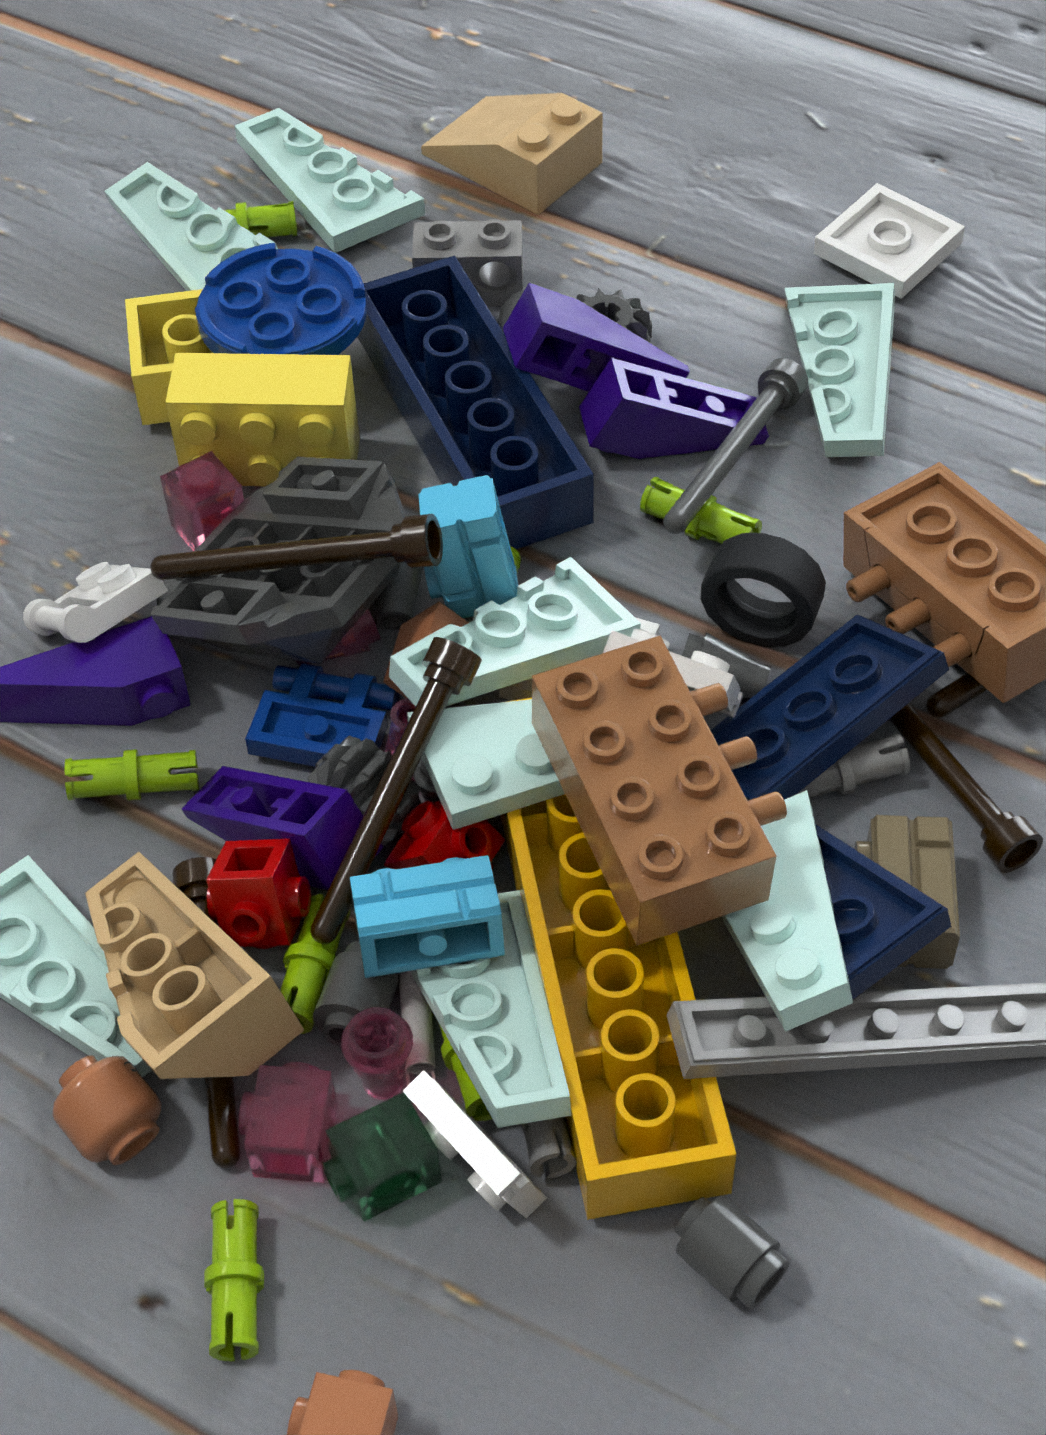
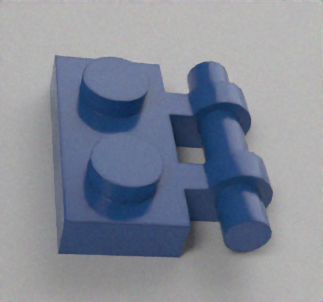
M302 663L299 669L278 665L273 675V689L287 691L289 694L264 690L245 738L248 754L315 767V764L335 744H340L348 736L359 738L361 741L366 738L373 740L380 749L388 728L387 716L385 711L372 708L395 711L399 700V693L386 684L377 683L376 676L356 673L353 678L326 674L323 671V667ZM319 697H320V698H325V699L336 700V701H342V702H344V703L341 704V703H336V702H330V701H325V700H319Z

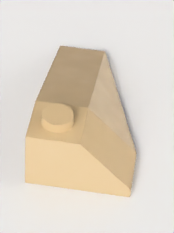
M137 852L85 892L97 942L104 951L109 970L106 973L108 986L116 998L120 1016L117 1017L120 1033L130 1047L160 1079L249 1076L304 1031L303 1026L271 975L140 852Z

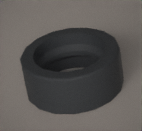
M741 533L725 540L715 552L701 584L700 600L707 615L723 631L737 639L762 647H785L801 641L812 629L824 598L826 580L819 564L804 549L785 538L766 533ZM750 578L768 583L782 591L791 602H773L759 598L746 591L735 579Z

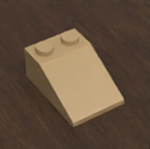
M564 93L486 96L423 144L421 151L422 155L539 215L602 163L603 113Z

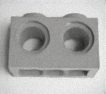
M491 219L487 221L437 220L433 222H414L413 268L455 255L487 307L502 306L511 295L523 291L522 220Z

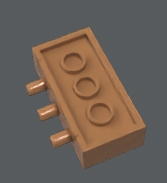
M941 462L844 512L843 566L855 576L846 584L848 595L853 601L862 602L875 594L895 610L885 618L887 628L901 634L916 628L936 645L933 648L944 652L948 667L957 663L1002 703L1009 701L1046 679V544Z
M660 635L532 675V725L637 946L768 901L776 854L761 826L784 819L787 815L785 801L779 792H772L747 801L732 770L756 762L757 751L753 741L746 736L721 745L717 744L703 716L728 707V697L724 687L720 683H716L690 692Z

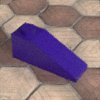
M528 283L503 326L515 368L588 392L611 358L687 378L690 373L686 364L580 300L532 283Z
M611 358L579 405L590 447L607 453H617L643 459L717 450L757 398ZM766 425L749 446L762 445L769 438Z
M152 616L105 631L86 643L73 642L0 667V722L133 726L150 719L165 717L173 711L191 706L183 669L168 634L161 632Z
M222 766L181 809L189 820L225 841L290 838L299 875L305 876L311 887L327 891L363 818V814L347 789ZM380 844V846H379V848H378V850H377L376 855H377V854L382 850V848H383V846H382L381 844Z

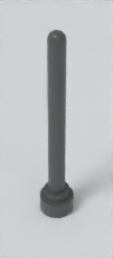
M778 358L767 366L758 379V398L665 515L663 524L669 533L680 534L687 528L776 410L790 408L797 403L808 387V377L801 365L788 358Z

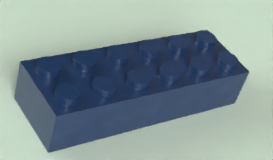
M455 255L363 283L367 314L364 326L357 337L441 484L451 483L453 486H457L461 480L485 475L493 478L509 543L516 550L594 523L593 472L530 373L515 368L504 332Z

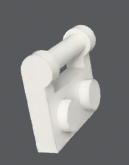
M102 562L78 575L76 581L79 586L57 600L36 599L31 601L23 612V621L28 630L37 635L50 636L59 632L65 639L72 642L86 643L160 597L168 589L162 580L152 575L150 569L131 567L130 564L119 566Z

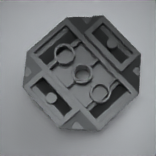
M296 457L279 471V477L273 483L256 490L234 508L195 551L391 531L394 524L402 523L406 515L395 482L384 461ZM394 557L169 579L164 583L168 591L157 598V606L153 607L151 616L163 634L196 638L226 651L321 664L395 578L401 563H398Z

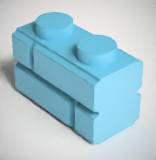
M485 475L461 480L457 486L447 483L423 488L418 494L420 515L434 514L436 516L443 539V554L440 564L424 567L431 599L443 597L445 606L460 617L468 618L474 616L475 609L491 600L501 605L516 597L517 587L519 586L517 570L493 478Z
M488 855L466 859L454 857L440 863L403 869L384 868L371 874L350 877L365 978L505 956L501 907Z

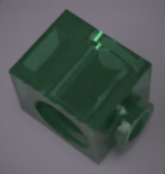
M404 1092L325 1130L331 1155L330 1159L322 1162V1168L327 1181L339 1203L350 1198L352 1199L363 1222L442 1183L438 1149Z

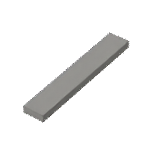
M1046 983L863 992L853 999L852 1004L786 1032L766 997L673 1001L666 1015L683 1079L1046 1057Z

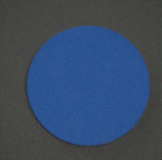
M275 243L245 249L218 264L205 277L206 285L200 293L195 308L198 329L206 346L213 353L339 355L357 338L364 326L367 314L363 281L357 270L345 258L319 246H315L312 251L276 249Z

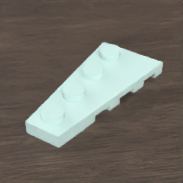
M280 108L235 125L237 143L288 201L294 202L296 210L335 253L425 215V203L422 196L412 190L406 194L394 188L393 178L380 170L370 173L357 164L356 155L343 147L338 150L325 145L322 134Z
M148 162L105 190V194L112 207L186 291L203 289L206 285L205 277L209 272L230 256L254 246L275 243L261 233L255 235L237 224L234 216L220 207L215 210L199 199L196 192Z
M894 283L784 288L786 305L802 367L808 377V390L825 456H884L895 309Z
M569 557L556 565L555 575L542 581L535 576L517 587V596L499 605L491 600L475 609L473 621L459 627L448 624L390 656L389 678L416 707L427 684L422 678L426 670L422 661L433 638L441 637L456 642L476 653L482 659V662L471 685H463L459 695L451 694L446 705L449 706L531 679L532 675L602 654L612 630L631 637L634 629H640L641 623L573 558Z
M532 699L445 708L422 755L424 765L453 830L565 794L532 725ZM407 712L408 722L413 712Z
M807 790L784 800L787 808V815L784 819L761 826L776 854L769 900L721 917L785 1032L853 1003L842 946L834 917L831 894L826 879L823 856L817 836L815 818Z
M27 855L0 874V998L88 1056L93 1055L97 1061L112 1056H123L134 1065L142 1077L151 1071V1068L130 1047L120 1033L117 1021L120 1013L116 998L108 986L106 973L109 970L104 951L97 942L94 927L32 858Z
M520 890L498 893L502 914L505 956L410 971L497 1128L571 1116L569 1089Z

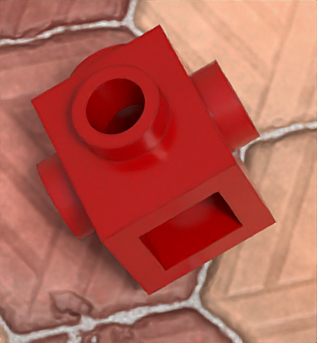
M425 801L415 807L405 818L402 824V830L405 833L384 865L387 868L403 869L440 863L454 857L466 859L488 855L493 871L494 865L492 860L505 839L488 822V819L453 830L441 801Z
M290 838L225 842L206 879L208 884L207 908L211 919L218 920L219 927L240 947L253 946L258 949H269L280 945H290L301 918L307 917L311 906L310 885L305 876L299 875Z

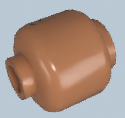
M89 1055L71 1065L60 1077L59 1084L63 1089L54 1101L53 1118L80 1154L90 1162L98 1163L110 1160L115 1166L123 1164L144 1150L159 1133L160 1128L156 1121L161 1112V1100L134 1065L125 1057L112 1056L97 1061L93 1055Z

